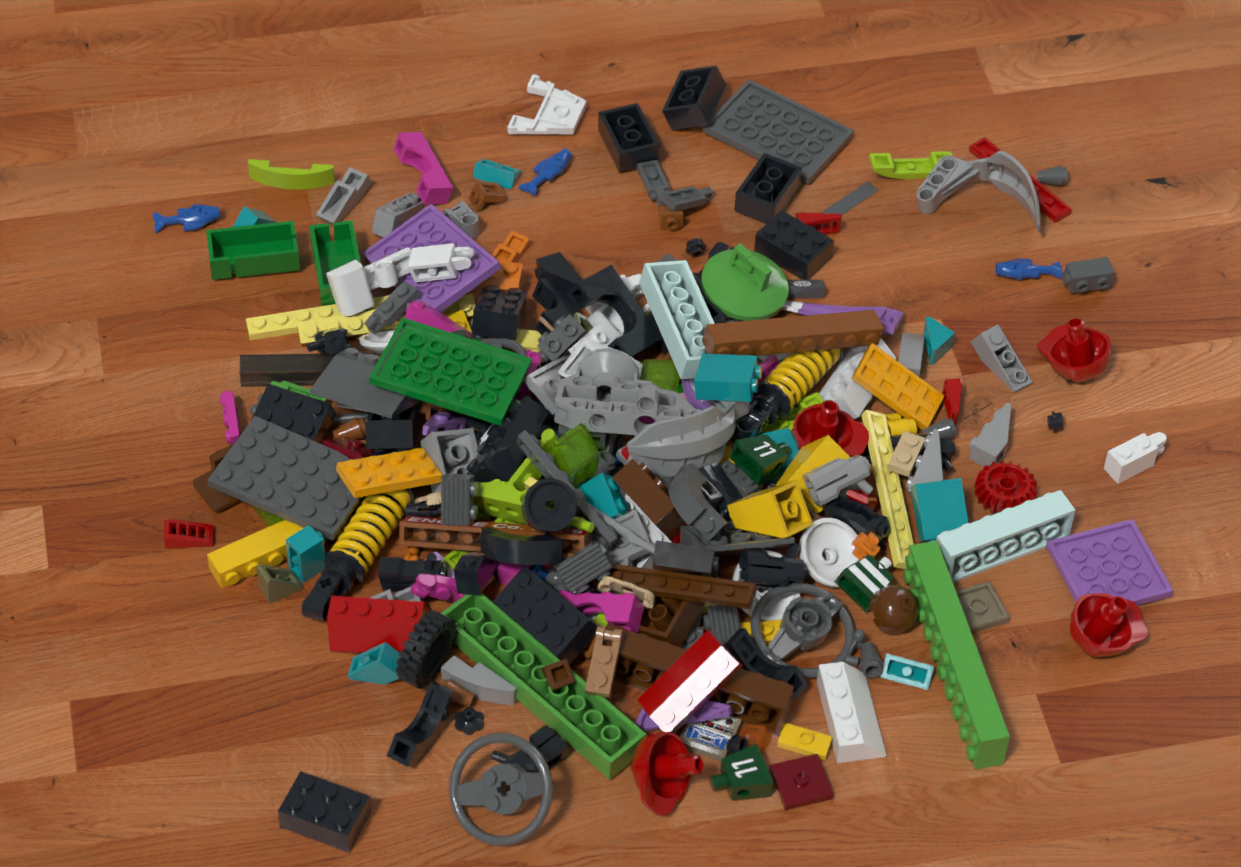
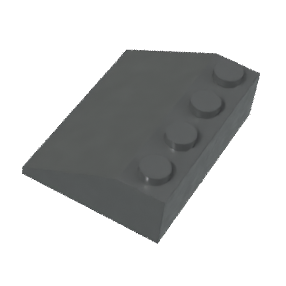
M346 348L344 351L336 354L310 389V394L391 419L421 401L369 384V377L379 361V357L374 354L366 355L360 353L354 348Z
M726 521L727 524L710 541L694 525L680 526V544L714 549L715 557H719V560H723L727 556L739 558L740 553L746 549L779 551L794 544L795 538L792 536L779 538L734 527L733 521Z

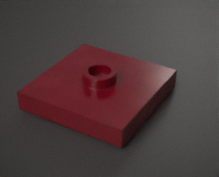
M350 437L323 440L322 444L352 460L386 454V451L372 452V449H366L365 443Z
M818 754L770 764L769 770L784 810L833 799L834 794Z

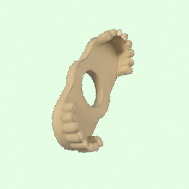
M441 491L416 498L414 503H426L427 501V506L440 504Z
M609 576L603 577L602 581L599 582L598 589L602 592H609L612 589L622 594L625 592L632 593L643 601L644 608L651 609L654 606L655 595L646 589ZM623 587L630 588V589H632L634 592L628 591V590L624 589Z

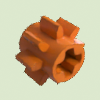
M872 531L868 535L861 532L851 543L854 547L852 554L858 560L867 555L874 557L880 550V547L877 545L879 538Z

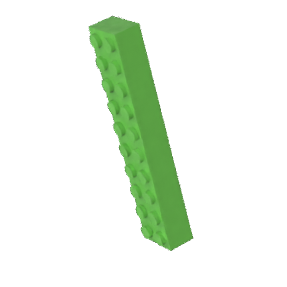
M932 541L909 545L908 555L905 556L906 570H903V580L905 584L909 585L910 591L918 601L919 613L917 620L923 624V636L925 641H929L931 659L933 661L936 660L938 678L943 680L945 685V698L950 700L952 717L959 724L958 733L960 739L965 741L967 759L972 761L975 770L1004 765L1010 736L938 542Z
M482 593L481 595L466 594L441 613L456 622L457 628L455 630L457 632L453 637L456 647L476 664L480 662L517 688V700L609 780L632 762L635 750L639 742L646 737V733L604 697L585 694L586 682L572 670L574 683L551 690L541 668L560 660Z

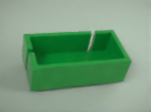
M353 220L333 223L334 241H330L329 223L309 225L310 243L321 306L336 304L326 273L354 260L360 263Z
M294 221L206 230L212 280L232 278L231 274H236V277L300 270Z

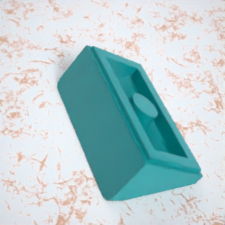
M482 159L475 163L473 177L485 182L498 183L501 187L512 189L522 171L491 160Z
M886 654L884 668L880 677L928 690L934 666Z

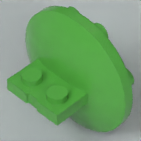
M741 243L734 247V249L722 251L711 257L705 264L701 275L703 293L727 318L732 317L743 321L768 319L776 315L783 308L789 293L788 281L780 267L766 256L748 250Z

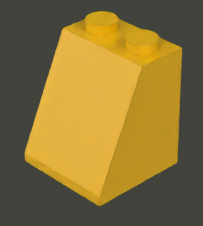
M827 435L801 447L775 486L797 480L805 503L816 513H819L825 508L826 503L821 506L815 505L809 493V490L813 489V487L809 489L806 487L803 475L836 458L846 460L850 456Z
M797 480L755 492L727 505L734 527L742 530L787 538L813 525Z

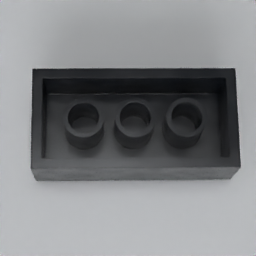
M528 396L521 400H515L509 407V411L500 425L493 424L487 431L488 437L478 447L476 458L468 464L466 475H474V482L487 483L495 479L508 482L525 456L516 444L518 435L526 430L529 435L536 436L548 412Z
M525 565L493 601L499 609L560 661L567 659L569 665L596 635L597 626Z

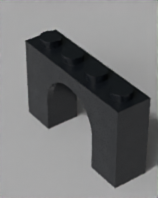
M612 264L578 282L566 292L578 312L593 303L600 302L611 306L619 314L624 325V333L607 347L622 351L634 358L650 349L662 339Z
M656 541L652 562L653 569L720 578L719 557H715L714 549Z

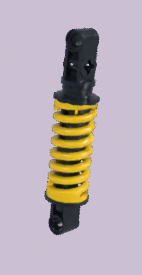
M843 348L789 353L778 364L776 369L758 385L757 393H753L754 397L749 402V413L735 421V430L731 436L732 443L734 444L739 439L757 436L768 424L788 416L794 405L800 402L801 398L818 383L820 378L831 369L833 364L841 360Z
M414 487L369 495L362 501L361 506L350 519V523L345 527L338 541L325 555L324 563L326 567L321 572V577L316 581L309 595L303 601L302 615L304 617L327 622L331 596H345L351 590L353 584L363 582L369 570L368 567L372 566L374 558L379 555L380 549L385 546L386 540L390 538L391 531L396 529L397 522L406 513L407 503H414V495L412 493Z

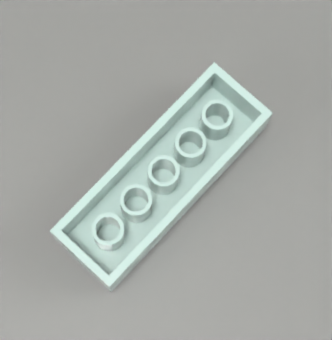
M686 260L645 263L639 283L680 379L695 378L702 354H708L702 339L706 325L715 324Z
M1059 490L1047 493L1034 500L1025 501L1016 507L1006 508L997 514L987 515L981 520L963 524L954 530L942 532L940 535H937L936 541L940 547L952 582H957L1044 549L1049 540L1069 536L1075 509L1064 493Z

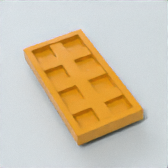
M874 343L868 346L851 379L904 418L914 419L916 426L921 430L929 427L944 398L942 393Z
M424 448L338 462L336 465L337 473L354 498L441 483L442 473Z

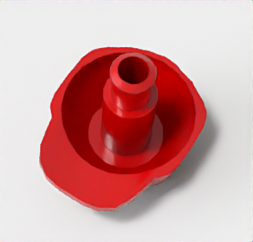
M1079 318L1069 320L1066 325L1057 326L1037 344L1038 351L1048 358L1052 369L1060 376L1074 382L1087 381L1101 375L1106 369L1111 356L1110 337L1095 329L1084 327L1085 322Z
M826 400L821 404L805 408L795 417L792 436L798 450L827 435L850 457L855 455L861 456L868 444L869 432L867 428L853 420L848 413L839 410V405L832 400Z
M1106 593L1082 595L1078 598L1070 614L1071 638L1090 656L1108 657L1119 655L1128 650L1132 645L1142 642L1148 636L1147 628L1137 605L1133 601L1120 596H1112Z
M657 732L644 737L639 742L631 762L632 774L640 791L641 800L644 806L656 815L669 814L677 801L683 798L691 774L700 775L704 767L701 756H689L682 739L671 732Z

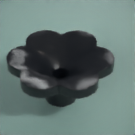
M466 708L464 711L455 714L456 722L454 727L457 731H463L466 735H472L475 731L483 729L484 715L473 708Z

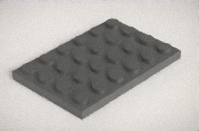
M750 79L712 116L709 125L703 127L704 133L757 159H760L766 153L803 167L801 181L807 184L812 182L854 136L853 129Z
M254 416L208 479V486L303 528L310 525L315 531H319L324 537L331 540L335 539L363 498H354L336 471L338 462L352 459L336 450Z

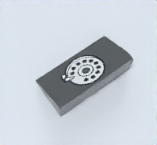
M822 279L787 280L789 286L787 299L824 298L825 285Z

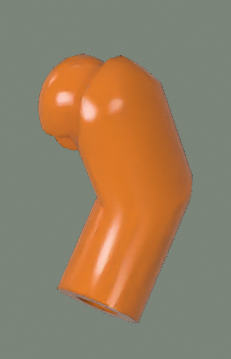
M408 546L404 560H420L419 556H417L420 547Z

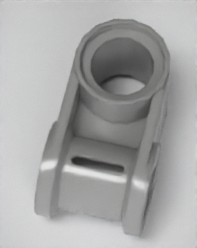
M464 201L458 202L457 206L451 209H444L442 211L447 218L473 240L479 236L478 215Z

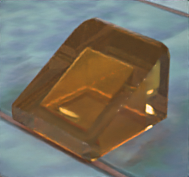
M745 724L739 733L741 737L747 739L748 747L757 744L761 755L772 740L765 726Z

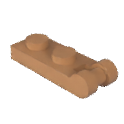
M597 627L585 694L610 698L623 638V630L615 629L610 631L606 630V627ZM604 640L613 641L612 647L603 646Z

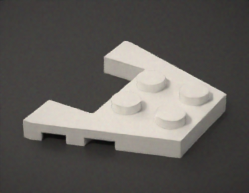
M533 74L527 85V92L545 96L534 120L513 115L507 127V133L574 134L586 108V100L567 90L562 92L555 88L553 83L549 81L545 83L540 80L539 76Z

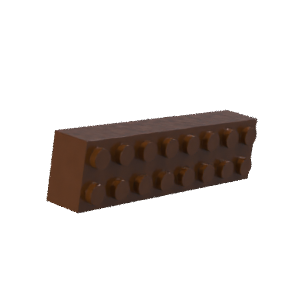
M609 623L606 626V630L610 631L615 629L623 630L614 680L644 691L688 650L671 645L666 641L650 638L642 633L632 632L622 626H615ZM604 640L603 646L612 647L613 641ZM740 668L709 701L730 705L732 709L731 716L742 719L743 725L780 737L784 723H787L790 716L793 686L784 681H777L760 673Z

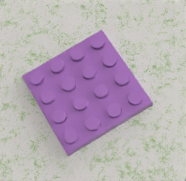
M1133 519L1049 540L1046 543V549L1075 603L1080 596L1093 593L1120 596L1133 601L1137 606L1172 597L1173 589Z

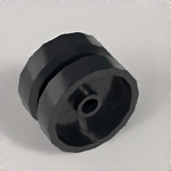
M553 478L539 480L528 488L521 504L523 519L528 526L537 532L547 534L558 532L570 524L577 509L575 493L570 486L559 479ZM549 501L551 505H554V508L548 510L545 507V503Z

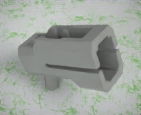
M860 455L852 456L846 460L836 458L803 475L806 487L808 489L813 487V489L809 490V493L815 505L821 506L837 498L840 490L849 485H857L866 495L873 490V487L863 479L870 475V464L866 457Z

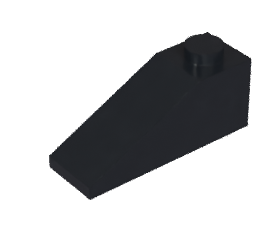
M561 252L536 259L537 268L535 269V276L537 280L546 278L559 291L564 289L569 291L578 282L582 281L581 277Z
M473 551L462 555L454 568L457 593L481 595L499 561L486 558V553L480 551Z

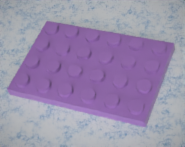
M432 204L362 253L364 259L369 264H372L407 247L412 250V248L454 243L455 247L466 246L474 250L473 257L469 258L472 262L469 269L458 270L456 278L415 282L411 273L399 277L398 282L394 285L397 288L403 281L409 283L421 293L415 301L425 302V305H429L439 312L445 310L501 269L500 263Z

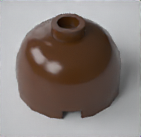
M891 585L876 591L871 598L869 606L870 612L873 611L875 617L873 619L874 624L881 631L892 635L912 627L919 613V605L915 595L909 589L900 585Z

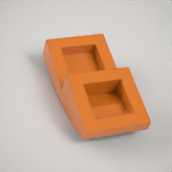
M511 230L504 243L498 244L491 256L497 261L516 263L531 244L530 238Z

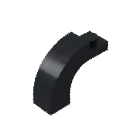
M541 278L538 280L532 297L546 309V311H542L540 317H543L552 327L556 328L554 324L560 317L564 316L566 318L570 314L574 318L577 309L567 296L566 292L568 291L566 289L559 291L548 279ZM538 320L535 329L541 335L546 331L550 334L551 331Z
M491 527L481 528L480 551L486 553V558L522 565L562 563L563 539L551 534L533 536L512 535Z
M739 628L725 643L730 653L743 665L742 669L760 673L765 677L784 681L792 685V700H795L808 685L796 665H780L767 658L759 650L746 628Z
M435 681L430 682L417 715L405 730L395 733L387 757L407 767L419 762L441 734L451 713L448 709L455 691Z

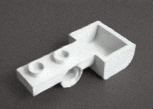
M407 247L365 267L357 260H354L326 273L338 312L344 316H351L374 306L371 290L377 287L388 288L394 286L398 282L399 277L410 273L407 266L412 250Z
M603 303L586 318L593 328L569 349V352L572 354L583 339L608 346L621 337L624 333V325L619 314L611 306Z

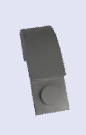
M690 464L670 483L669 496L682 519L688 525L693 524L710 541L727 522L704 498L701 487L707 480Z

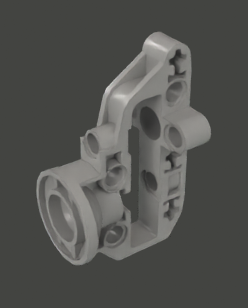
M604 348L596 349L586 354L579 362L576 374L559 381L555 398V406L557 408L554 421L574 430L637 436L646 426L650 425L640 422L638 418L641 416H650L658 422L684 417L702 410L694 408L677 392L660 389L658 386L653 385L652 381L640 380L639 369L631 357L622 351ZM606 385L611 387V390L601 389L599 386Z

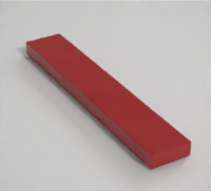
M986 137L969 146V152L978 159L989 158L996 152L1001 151ZM1029 174L1038 197L1040 211L1054 223L1071 215L1072 209Z

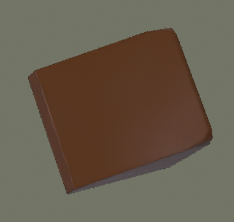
M567 659L541 668L551 690L575 682Z

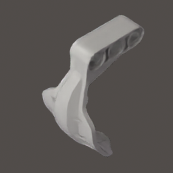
M998 151L989 158L969 162L951 155L944 156L916 192L918 209L922 213L930 214L938 208L944 199L972 178H980L982 181L989 180L1000 191L1015 198L1026 209L1037 231L1041 227L1039 201L1032 180L1023 165L1004 151Z
M707 400L712 406L700 412L652 423L627 442L628 453L640 463L643 462L652 472L667 477H674L683 465L693 463L699 469L705 465L719 463L723 457L726 443L734 433L735 421L749 413V402Z

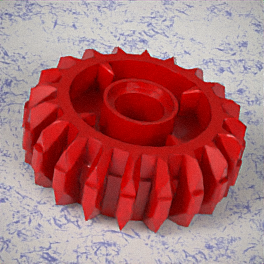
M1001 460L997 464L993 461L990 466L985 465L983 470L979 471L974 484V493L978 504H983L984 510L990 509L992 515L995 512L999 513L1006 508H1013L1023 504L1025 501L1037 498V481L1034 480V474H1029L1028 468H1021L1020 463L1013 465L1012 461L1006 464Z

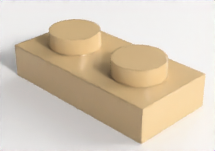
M903 431L888 463L887 470L910 477L926 438Z

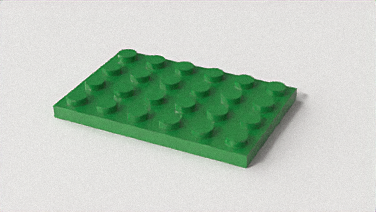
M402 317L369 377V384L500 425L506 417L509 407L513 403L531 366L532 358Z

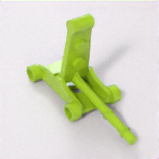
M546 429L541 435L542 439L539 441V447L544 453L548 452L554 457L556 453L562 450L563 444L552 429ZM528 457L508 482L501 481V479H495L487 483L477 482L478 493L477 496H474V505L478 507V521H487L491 516L527 524L523 519L521 511L522 498L527 491L525 490L524 482L530 476L538 481L542 475ZM545 505L548 510L553 509V507ZM574 516L570 525L577 527L579 530L588 532L594 530V524L586 521L584 518Z

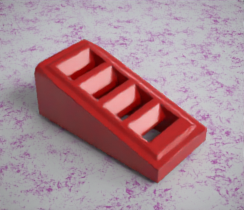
M795 214L796 219L824 235L840 232L841 214Z
M960 378L945 379L942 391L947 418H952L955 427L958 421L962 391V379Z
M849 489L846 493L848 499L867 505L873 511H875L879 502L878 497L872 494L866 495L861 489Z
M171 519L164 520L165 548L213 546L214 527L211 524ZM206 532V538H201V533Z

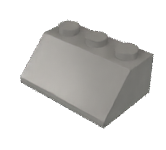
M473 428L431 432L420 441L421 447L425 449L442 473V477L445 474L466 475L468 464L478 455V446ZM441 483L430 484L432 493L441 491Z

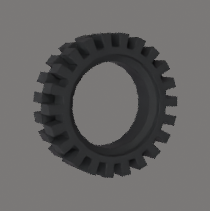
M435 610L425 613V616L419 619V624L416 623L413 626L414 631L409 632L408 641H405L403 644L405 648L400 651L399 656L401 658L397 660V665H399L396 668V672H398L396 674L397 677L418 689L425 688L426 684L429 685L431 679L434 680L437 676V671H441L442 663L447 661V653H450L452 650L450 646L455 641L453 637L457 632L455 630L457 628L456 622Z

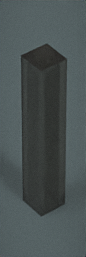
M363 353V354H366V355H367V354L377 355V353ZM336 354L240 355L241 387H267V384H270L272 381L279 383L287 381L299 386H313Z

